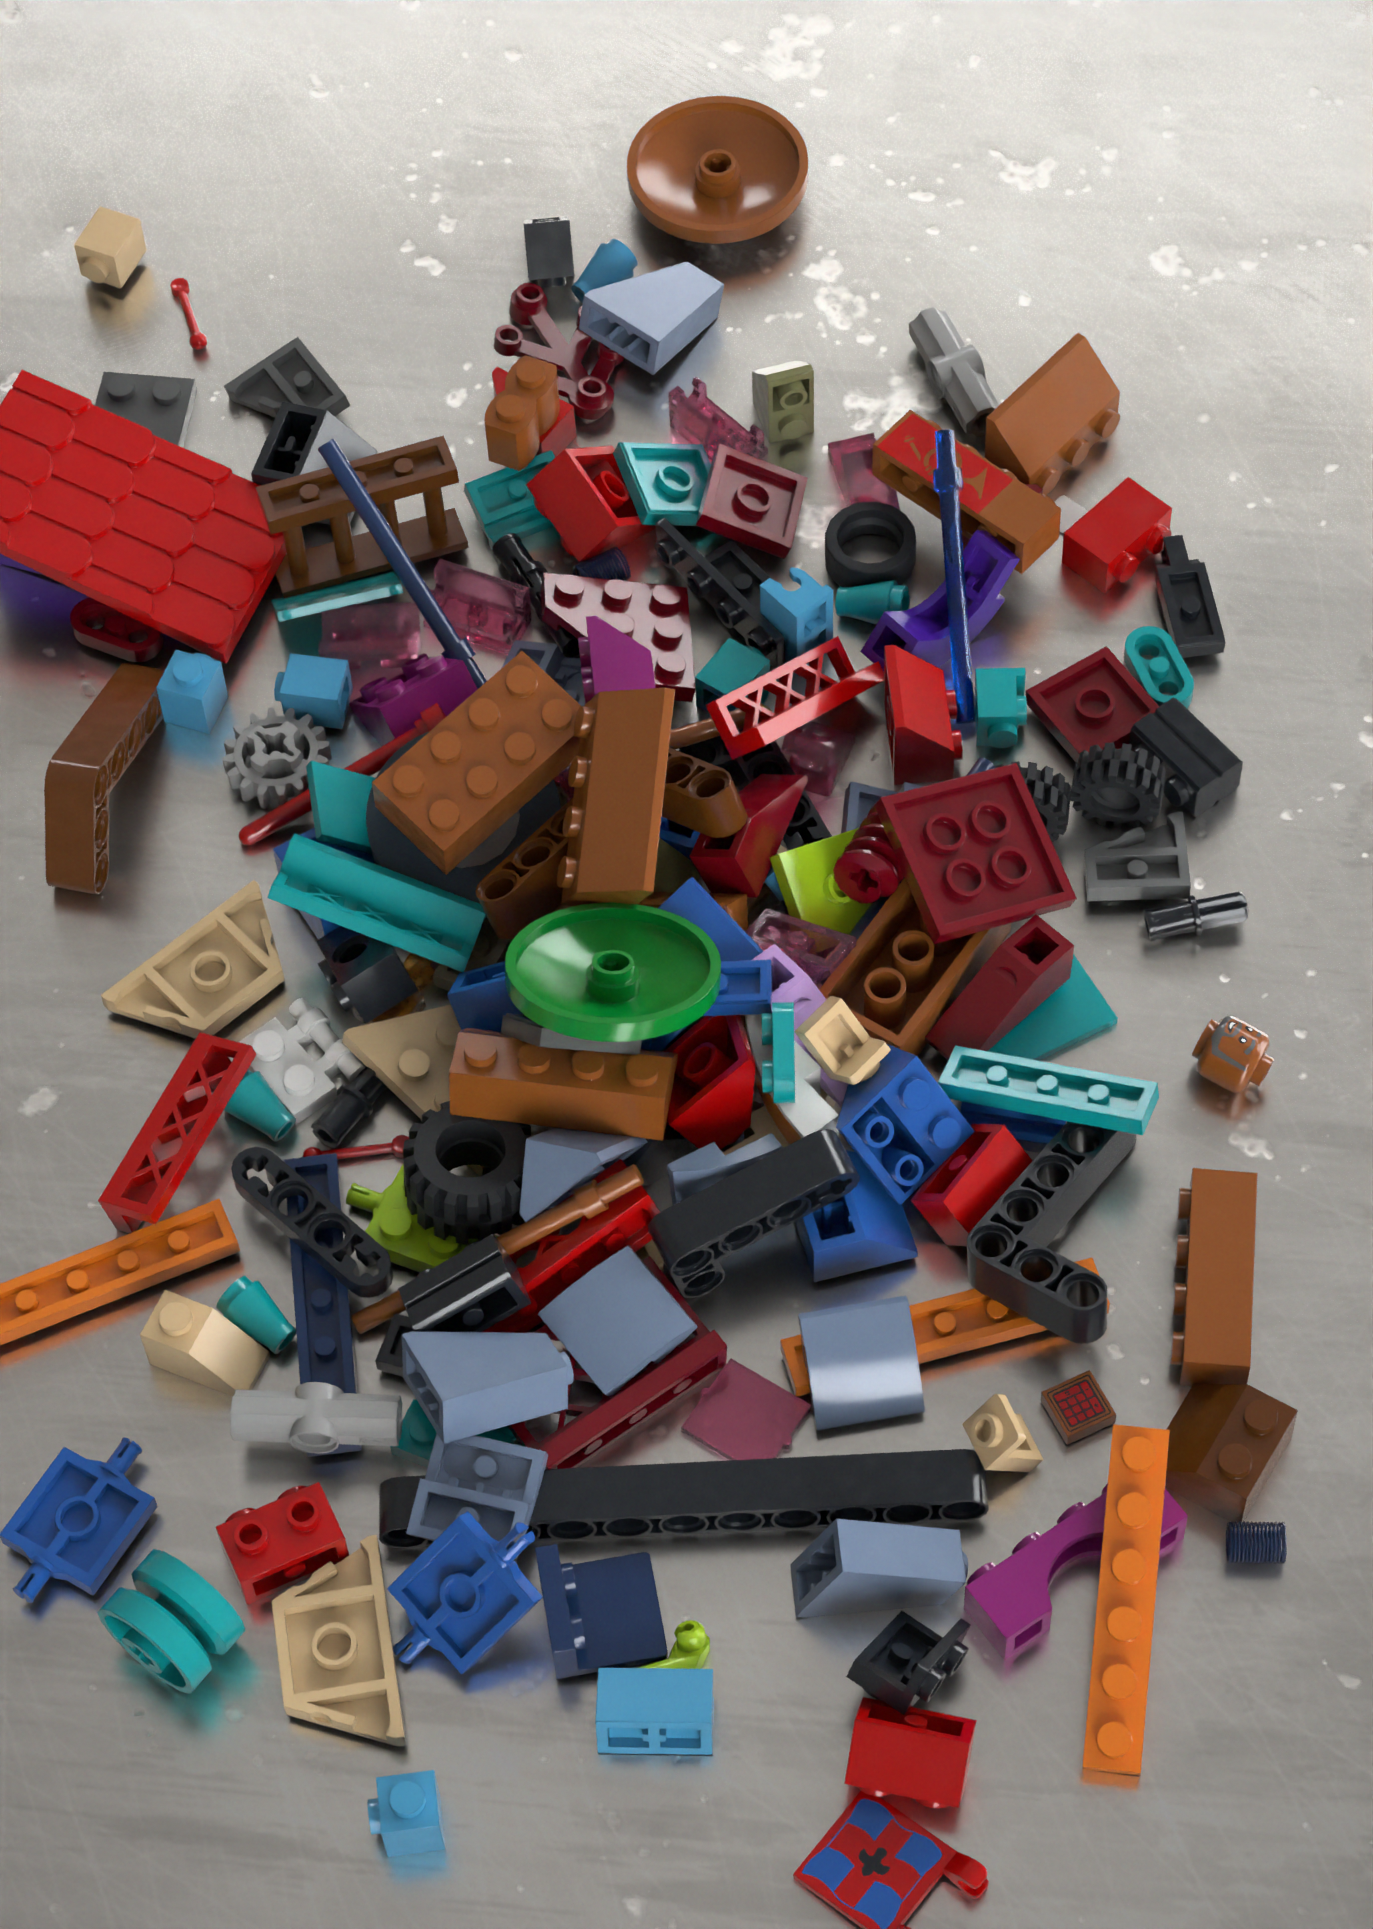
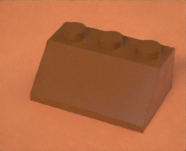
M1080 333L1075 334L986 417L984 458L1000 469L1009 470L1023 484H1036L1043 489V494L1045 495L1054 489L1064 472L1071 466L1076 467L1082 463L1090 448L1101 437L1104 439L1109 437L1120 421V414H1118L1120 391L1085 336Z

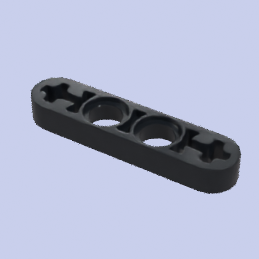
M251 1147L243 1150L235 1157L231 1167L236 1190L247 1202L355 1295L372 1298L387 1291L392 1284L394 1275L390 1256L384 1247L272 1151L263 1147ZM252 1168L257 1172L265 1169L267 1179L273 1186L270 1193L267 1184L259 1177L253 1176L248 1179L247 1171ZM301 1196L308 1201L307 1208L299 1215L288 1216L279 1211L281 1202L287 1197ZM326 1228H338L346 1234L343 1242L333 1248H323L316 1243V1237ZM353 1252H356L357 1259L366 1267L370 1268L376 1264L378 1274L374 1277L369 1273H364L360 1276L357 1263L350 1257Z

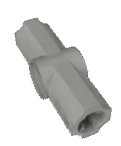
M935 307L920 311L918 316L909 322V335L926 363V373L933 393L939 399L946 398L966 434H974L976 438L986 435V417L1000 404L986 382L984 365L977 349L972 344L965 346L946 311L937 310Z
M323 1382L300 1384L295 1388V1392L235 1390L230 1409V1433L233 1441L289 1442L297 1450L315 1454L333 1452L338 1448L339 1444L398 1446L402 1434L403 1403L401 1395L344 1393L337 1386Z

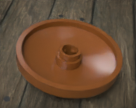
M732 96L699 97L666 108L651 118L639 130L631 143L627 157L628 188L631 198L641 214L664 232L681 239L699 243L722 244L739 242L772 230L796 210L805 195L809 178L807 148L796 127L785 116L764 104Z

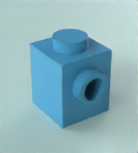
M175 650L156 687L164 722L206 734L211 733L229 697L221 662L202 653L191 654Z
M290 653L285 672H278L274 688L275 701L281 702L283 714L289 708H294L296 720H300L303 716L309 714L312 716L313 725L343 729L353 692L348 660Z
M429 1770L376 1777L378 1798L367 1800L371 1835H382L387 1857L445 1850L441 1799L435 1771Z

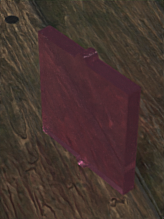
M730 1358L710 1388L705 1387L701 1390V1400L681 1426V1432L728 1460L777 1458L783 1449H790L792 1447V1436L811 1411V1405Z

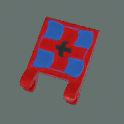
M862 1791L857 1794L793 1874L797 1882L862 1929H911L904 1925L943 1874L972 1899L979 1898L989 1885L987 1880L988 1871L980 1862L957 1852L881 1797L872 1796Z

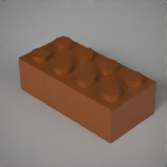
M521 651L372 782L375 807L447 875L567 768L575 756H578L580 737H575L574 724L581 705L527 654Z
M904 878L897 890L889 897L819 990L826 1000L830 996L842 998L871 1038L883 1040L886 1044L918 1057L927 1044L925 1036L1002 944L1011 931V923L934 944L908 883Z

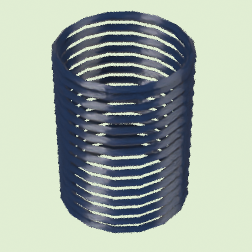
M615 546L573 566V575L580 576L581 574L582 577H587L588 575L591 578L606 579V577L610 579L611 577V580L618 579L623 581L631 578L629 564L622 551Z
M1229 1521L1226 1527L1228 1562L1232 1563L1233 1560V1563H1236L1237 1560V1563H1240L1241 1560V1563H1244L1245 1560V1563H1248L1249 1560V1563H1252V1561L1253 1563H1256V1561L1257 1563H1260V1561L1261 1563H1264V1561L1265 1563H1268V1561L1269 1563H1272V1561L1273 1563H1276V1561L1277 1563H1280V1561L1285 1563L1287 1555L1285 1523Z

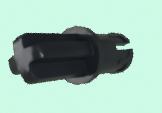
M1239 891L1198 900L1195 899L1194 895L1188 896L1187 902L1143 910L1145 927L1150 942L1190 932L1200 936L1203 929L1243 922L1248 918L1249 912L1246 898L1243 892Z
M365 1066V1069L349 1085L343 1084L339 1087L337 1098L311 1125V1128H313L312 1132L322 1143L336 1148L362 1117L368 1118L373 1112L372 1104L387 1086L376 1076L374 1070Z

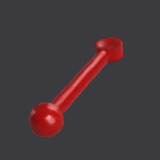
M176 278L171 282L170 287L172 294L175 297H179L190 329L189 344L193 349L202 350L207 345V337L204 333L200 332L187 295L190 291L188 281L184 278Z
M399 1135L392 1140V1143L323 1151L317 1147H309L303 1152L302 1157L337 1153L338 1159L393 1153L396 1157L403 1158L404 1142L409 1137Z

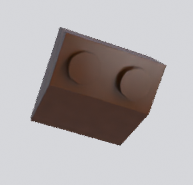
M1194 1383L1166 1429L1170 1430L1165 1487L1229 1521L1243 1522L1292 1439L1298 1410L1248 1384Z

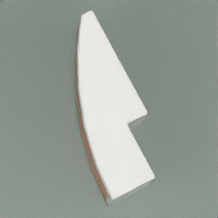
M762 1014L744 1015V1029L756 1064L754 1081L769 1116L787 1144L790 1145L809 1134L824 1129L834 1130L839 1137V1131L836 1128L839 1115L819 1095L821 1067L795 1040V1103H773V1093L762 1092V1060H773V1045L762 1046Z

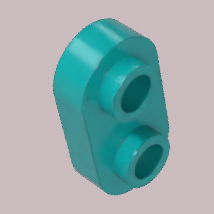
M1143 626L1133 630L1126 638L1124 649V662L1131 675L1159 707L1174 697L1188 708L1193 698L1194 680L1172 637L1165 630L1155 626ZM1149 655L1153 656L1154 658L1148 660L1144 659L1142 656ZM1162 693H1171L1173 695H1165Z
M772 1002V1013H762V1046L773 1045V1060H762V1092L773 1093V1103H795L794 1002Z

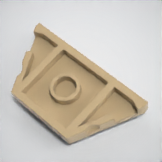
M255 880L251 881L101 994L103 1005L109 1011L196 1038L199 1032L209 1035L216 1034L276 988L285 979L259 884Z
M451 1005L349 1028L343 1033L342 1043L361 1062L374 1070L376 1076L421 1120L422 1114L429 1109L438 1112L441 1110V1103L450 1101L449 1070L457 1035L461 1031ZM468 1165L478 1176L485 1175L489 1169L480 1165Z
M371 1535L360 1541L361 1548L334 1565L330 1561L312 1573V1576L306 1583L291 1587L271 1601L283 1704L286 1715L394 1746L406 1745L380 1548L377 1535Z

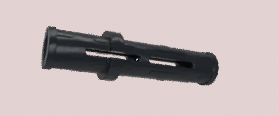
M510 533L504 535L494 544L492 552L511 576L510 584L517 594L524 595L565 657H574L580 654L578 639L564 628L556 631L542 620L541 583L543 574L548 573V571L541 562L534 561L517 534Z

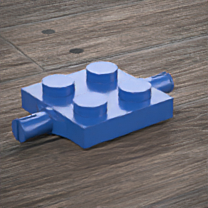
M123 1437L121 1443L106 1463L86 1459L72 1450L63 1447L0 1533V1538L4 1545L27 1557L32 1564L13 1588V1591L20 1598H25L27 1602L33 1603L35 1597L50 1577L67 1580L94 1596L158 1507L153 1496L133 1486L125 1476V1473L138 1455L142 1453V1449L134 1441L130 1442L129 1438Z
M467 1511L460 1515L387 1588L405 1609L413 1626L393 1646L394 1654L397 1656L412 1644L399 1658L400 1661L410 1664L429 1645L442 1652L459 1673L463 1674L471 1669L543 1598L539 1591L519 1570L514 1560L535 1540L534 1533L530 1531L515 1543L529 1528L527 1525L521 1522L516 1523L514 1528L498 1542L491 1538Z

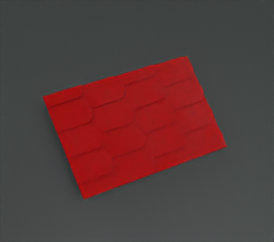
M21 370L12 385V389L9 390L0 405V564L45 575L227 664L286 555L283 533L270 534L256 492V487L261 485L233 474L229 467L153 435L152 431L144 426L93 405L89 398Z

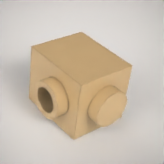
M99 206L74 243L81 276L87 277L96 283H106L118 288L123 287L147 251L140 219Z

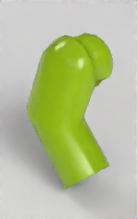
M693 1620L682 1622L675 1629L674 1634L677 1640L668 1659L639 1668L701 1669L710 1652V1638L705 1634L704 1626Z

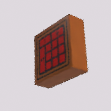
M1090 1370L1041 1392V1402L1066 1445L1112 1425L1116 1421L1114 1409Z

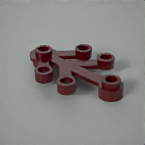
M534 283L521 284L511 294L509 314L515 322L521 325L533 326L546 347L524 340L522 331L516 326L502 325L495 331L493 344L495 351L503 356L522 358L527 355L556 365L557 370L563 371L567 377L566 379L557 376L559 395L566 397L569 404L574 406L575 415L586 420H596L603 417L612 407L614 401V391L608 384V381L615 366L623 362L624 357L613 350H609L610 348L599 342L597 350L598 361L589 375L581 362L593 338L579 330L582 305L578 309L577 328L568 344L546 311L548 300L543 289Z

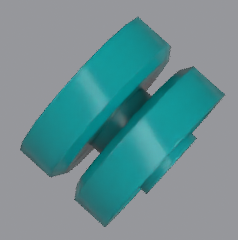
M153 1549L131 1573L136 1590L119 1587L97 1613L101 1623L111 1636L143 1667L178 1691L190 1694L212 1670L207 1652L224 1655L246 1630L242 1619L231 1604L201 1575L165 1551Z

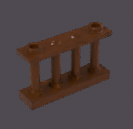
M444 435L349 461L412 563L469 548L455 508L444 509L441 487L459 483L457 467ZM329 467L256 487L258 501L270 534L283 533L287 554L275 574L283 598L316 591L393 569L370 531L352 536L348 513L354 512L356 509ZM423 493L426 516L398 523L395 500ZM329 519L333 542L305 549L301 526Z

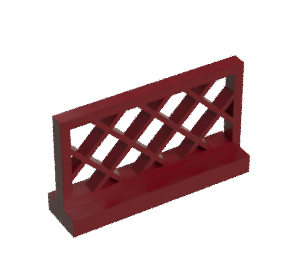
M650 1256L642 1261L698 1326L692 1332L695 1337L681 1347H676L658 1364L651 1361L647 1365V1370L633 1377L614 1396L609 1397L603 1393L602 1400L592 1407L569 1404L572 1384L568 1385V1409L554 1412V1414H560L558 1428L539 1443L525 1427L526 1421L507 1426L522 1446L548 1453L545 1469L578 1468L726 1367V1343L715 1329L711 1332L707 1329ZM547 1325L534 1332L546 1333L550 1340L560 1341ZM570 1355L574 1380L595 1383L584 1369L575 1368L577 1361ZM567 1415L576 1417L566 1424Z

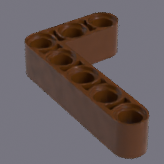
M122 663L49 761L44 785L46 882L48 886L96 895L103 891L109 871V793L163 719L156 687L165 670Z
M669 747L662 817L713 838L727 837L739 831L746 823L748 816L730 773L723 768ZM573 798L477 885L476 896L495 934L499 938L514 939L527 925L549 914L562 902L563 888L557 885V873L562 857L567 856L569 837L563 836V821L567 808L573 806Z

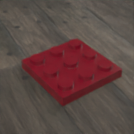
M1017 763L884 796L875 805L877 814L934 944L1032 918L1035 914L1039 916L1068 908L1077 899Z

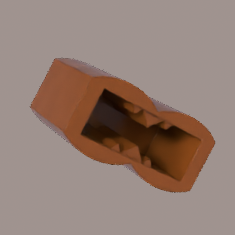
M525 355L511 367L506 376L505 390L493 398L485 413L484 421L489 461L520 471L534 459L540 445L539 436L546 433L553 426L559 415L560 403L556 365Z

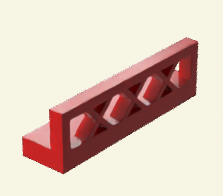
M836 636L706 704V707L733 760L775 741L884 681V672L879 661L855 671L839 637ZM826 653L839 678L836 681L821 673L823 656ZM793 672L807 680L804 696L791 689ZM763 689L776 695L774 713L760 706ZM730 704L746 712L743 731L740 733L726 707Z
M199 1032L98 1199V1202L117 1230L132 1233L138 1229L142 1221L152 1224L158 1222L254 1060L256 1053L251 1045Z
M619 1159L592 1180L599 1183L626 1169L627 1166ZM640 1185L623 1194L612 1203H608L609 1209L590 1219L585 1215L580 1217L582 1219L579 1227L568 1235H558L560 1231L558 1229L509 1255L516 1265L517 1259L528 1250H538L535 1260L525 1267L517 1268L531 1304L483 1332L527 1333L543 1321L538 1313L587 1272L626 1246L631 1247L636 1252L650 1242L652 1237L648 1231V1225L660 1213V1210L645 1189ZM573 1193L571 1196H569L567 1199H565L564 1201H566V1200H568L569 1198L575 1196L574 1193Z

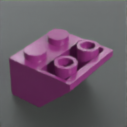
M586 616L588 637L578 638L585 704L601 691L655 688L651 650L598 616Z
M427 653L420 654L401 665L403 672L387 681L386 677H381L364 685L359 690L362 696L350 702L349 705L376 741L383 746L416 727L414 721L421 718V711L438 703L445 715L448 716L477 690L463 660L444 658L443 655L428 657Z

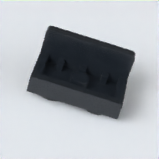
M901 1611L854 1660L846 1677L861 1686L871 1697L882 1700L905 1715L919 1698L928 1703L939 1689L945 1676L951 1677L959 1668L969 1650L967 1646L962 1644V1641L971 1624L961 1618L942 1637L904 1611Z

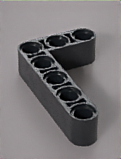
M1067 1121L970 1231L967 1237L968 1280L971 1286L982 1294L1069 1341L1077 1344H1088L1100 1339L1107 1329V1285L1105 1281L1094 1272L1050 1250L1047 1246L1133 1148L1136 1142V1134Z

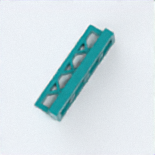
M295 833L290 840L280 871L272 883L267 897L461 972H464L486 916L479 903Z

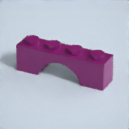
M1108 1483L1103 1488L1102 1495L1087 1505L1083 1502L1072 1505L1058 1518L1056 1526L1042 1535L1039 1532L1029 1534L1014 1547L1013 1555L998 1565L990 1562L981 1566L967 1580L964 1610L1004 1661L1050 1630L1052 1604L1048 1588L1057 1573L1075 1560L1087 1556L1101 1555ZM1166 1489L1164 1493L1159 1555L1184 1539L1188 1518L1185 1511Z

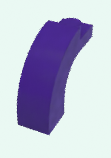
M976 530L951 572L937 590L922 603L905 611H884L860 652L873 663L879 661L883 672L884 646L896 645L939 668L973 641L1005 601V598L999 593L1020 558L986 530Z

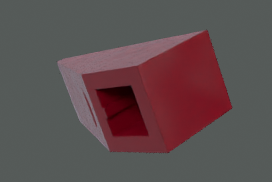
M759 775L738 792L748 816L746 823L739 831L722 838H713L702 833L699 834L690 858L710 893L747 894L749 898H758L772 865L769 857L777 854L808 779L806 775Z
M1035 914L996 949L925 1036V1041L947 1060H949L955 1045L988 1051L1070 979L1074 945Z

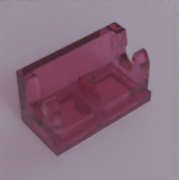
M698 377L693 378V391L688 398L684 390L679 386L668 392L670 427L689 443L703 444L706 454L711 461L719 444L758 459H762L768 454V448L764 445V432L754 424L750 427V431L746 430L707 397V386Z
M440 559L434 568L435 589L429 590L460 639L466 638L468 642L508 655L514 641H521L532 621L529 587ZM424 619V627L431 629L426 620Z

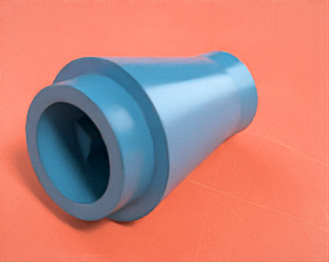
M611 239L607 244L601 243L579 279L571 286V290L577 299L583 303L584 295L588 291L632 278L634 275L633 269L638 265V261L632 251L617 239Z

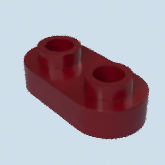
M90 597L78 602L71 611L70 622L74 636L83 645L131 662L148 661L158 655L163 648L164 637L162 632ZM95 626H103L100 629H92Z

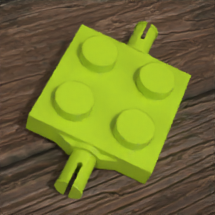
M404 1164L401 1166L392 1184L382 1193L365 1188L357 1183H353L351 1189L348 1190L346 1204L373 1213V1218L365 1232L384 1247L390 1256V1261L421 1273L426 1269L438 1266L462 1252L469 1244L479 1241L478 1238L468 1239V1245L456 1243V1237L450 1235L446 1240L434 1236V1227L425 1230L417 1223V1214L411 1215L407 1207V1197H405Z

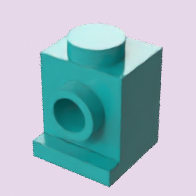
M1025 668L975 669L974 708L976 746L1007 748L1016 745L1018 740L1017 726L1027 724L1026 695H1024Z

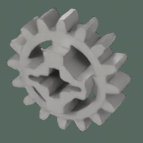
M272 707L268 708L267 718L260 720L256 714H249L251 725L247 728L236 724L233 727L235 739H225L226 755L222 756L225 774L228 775L231 789L240 788L242 800L245 802L251 800L255 795L258 796L261 808H266L271 799H278L280 806L287 802L288 798L296 797L303 793L304 790L309 788L306 765L310 761L329 765V760L332 759L330 743L326 740L325 729L323 726L314 727L311 715L307 714L300 720H296L294 708H289L284 716H277L275 709ZM305 747H307V749L309 750V756L307 761L303 759V749ZM248 755L251 756V767L249 769L245 765Z

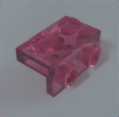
M414 602L354 604L321 612L323 637L319 642V657L348 660L350 670L361 668V661L381 660V667L401 668L404 664L408 665L410 659H418L422 651L420 611Z

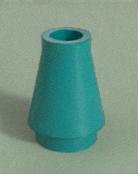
M896 580L855 587H839L835 601L837 616H847L877 624L884 611H905L910 609L909 588L905 585H898Z
M249 1069L224 1109L229 1114L267 1134L275 1142L281 1140L296 1122V1118L288 1112L259 1071L251 1072Z
M246 1276L240 1277L228 1287L217 1302L216 1308L225 1318L252 1339L268 1347L274 1354L280 1353L296 1335V1328L288 1322L260 1281L252 1282Z

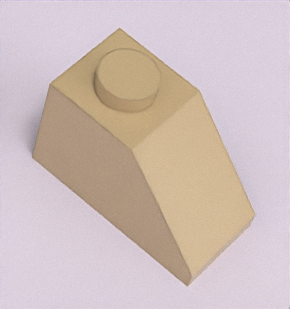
M164 1290L140 1333L149 1364L230 1396H234L235 1390H252L270 1357L268 1350L214 1308Z

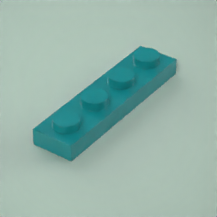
M956 1045L938 1081L940 1087L952 1100L1138 1135L1144 1134L1159 1099L1157 1082Z

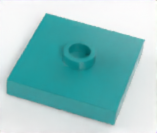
M619 442L613 455L642 525H655L656 522L665 518L671 525L696 526L711 466L703 444Z

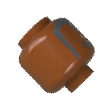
M1232 1015L1225 1016L1219 1022L1211 1019L1191 1055L1198 1059L1197 1071L1202 1077L1235 1094L1245 1090L1250 1082L1260 1086L1274 1062V1058L1266 1055L1269 1047L1268 1035Z

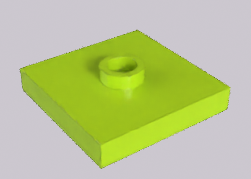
M859 828L769 857L803 955L843 942L871 905V903L860 904L849 898L839 888L834 879L833 869Z

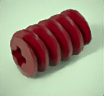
M876 804L870 808L867 817L863 819L859 829L854 833L851 842L847 844L833 869L834 879L839 888L849 898L860 904L873 903L879 897L890 896L897 890L899 882L905 877L875 809Z

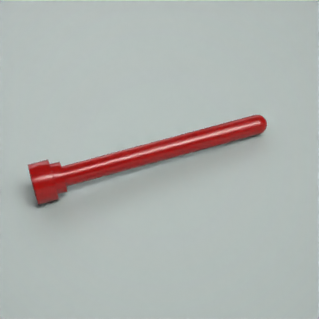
M438 703L433 704L420 712L421 718L414 721L416 727L344 769L372 776L381 770L398 749L414 738L431 731L447 716ZM309 789L244 826L239 831L240 842L251 846L312 811Z

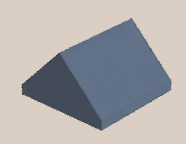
M556 1127L527 1138L519 1214L527 1222L560 1204L571 1196L575 1189L590 1182L619 1159L622 1161L627 1159L645 1145L647 1140L645 1138Z

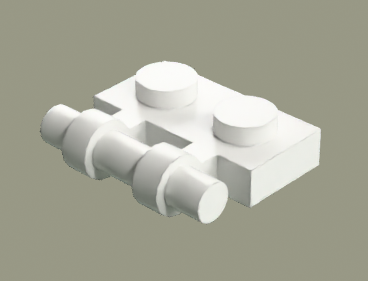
M304 998L295 1000L289 1007V1012L297 1020V1025L288 1031L275 1017L239 1041L240 1043L252 1046L256 1056L248 1069L251 1072L259 1071L288 1112L296 1118L295 1125L337 1098L336 1085L330 1079L342 1072L352 1082L365 1069V1066L342 1043L343 1039H340L329 1027L331 1021L320 1008H312ZM314 1041L325 1052L324 1056L316 1061L303 1049Z

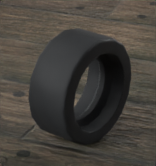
M872 501L859 502L840 510L830 520L825 532L826 569L834 582L841 587H855L896 580L898 585H902L911 577L916 563L915 527L905 513L892 505ZM877 534L894 541L898 545L899 551L892 558L885 561L864 563L853 560L844 554L842 546L849 539L856 536Z

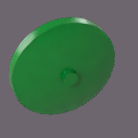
M592 903L572 906L549 913L527 925L514 937L508 947L505 958L506 989L510 999L519 1011L535 1023L549 1030L584 1040L629 1042L672 1033L690 1025L703 1016L714 1004L720 990L721 959L712 939L697 925L681 916L662 909L639 904Z

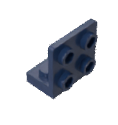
M557 1544L535 1548L556 1679L598 1672V1668H622L662 1661L668 1657L649 1553L641 1552L572 1564V1562L561 1564Z

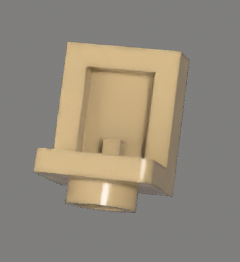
M830 996L794 1031L830 1079L852 1085L872 1077L878 1071L880 1061L891 1050L885 1041L871 1038L842 998Z
M994 1394L962 1424L985 1470L1031 1472L1044 1460L1021 1414L1014 1413L1004 1394Z

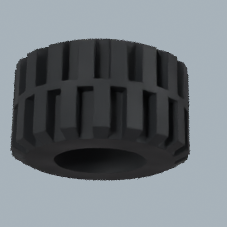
M450 1101L441 1103V1110L438 1112L429 1109L422 1114V1124L414 1123L409 1130V1139L405 1140L403 1147L405 1197H407V1207L411 1215L417 1214V1223L425 1230L434 1227V1236L446 1240L450 1235L456 1237V1243L467 1245L468 1239L478 1238L481 1241L491 1234H498L500 1236L510 1231L512 1224L517 1226L523 1224L525 1221L519 1212L525 1144L527 1138L534 1136L531 1135V1126L523 1123L450 1115ZM463 1165H480L493 1170L488 1174L478 1177H462L449 1172Z

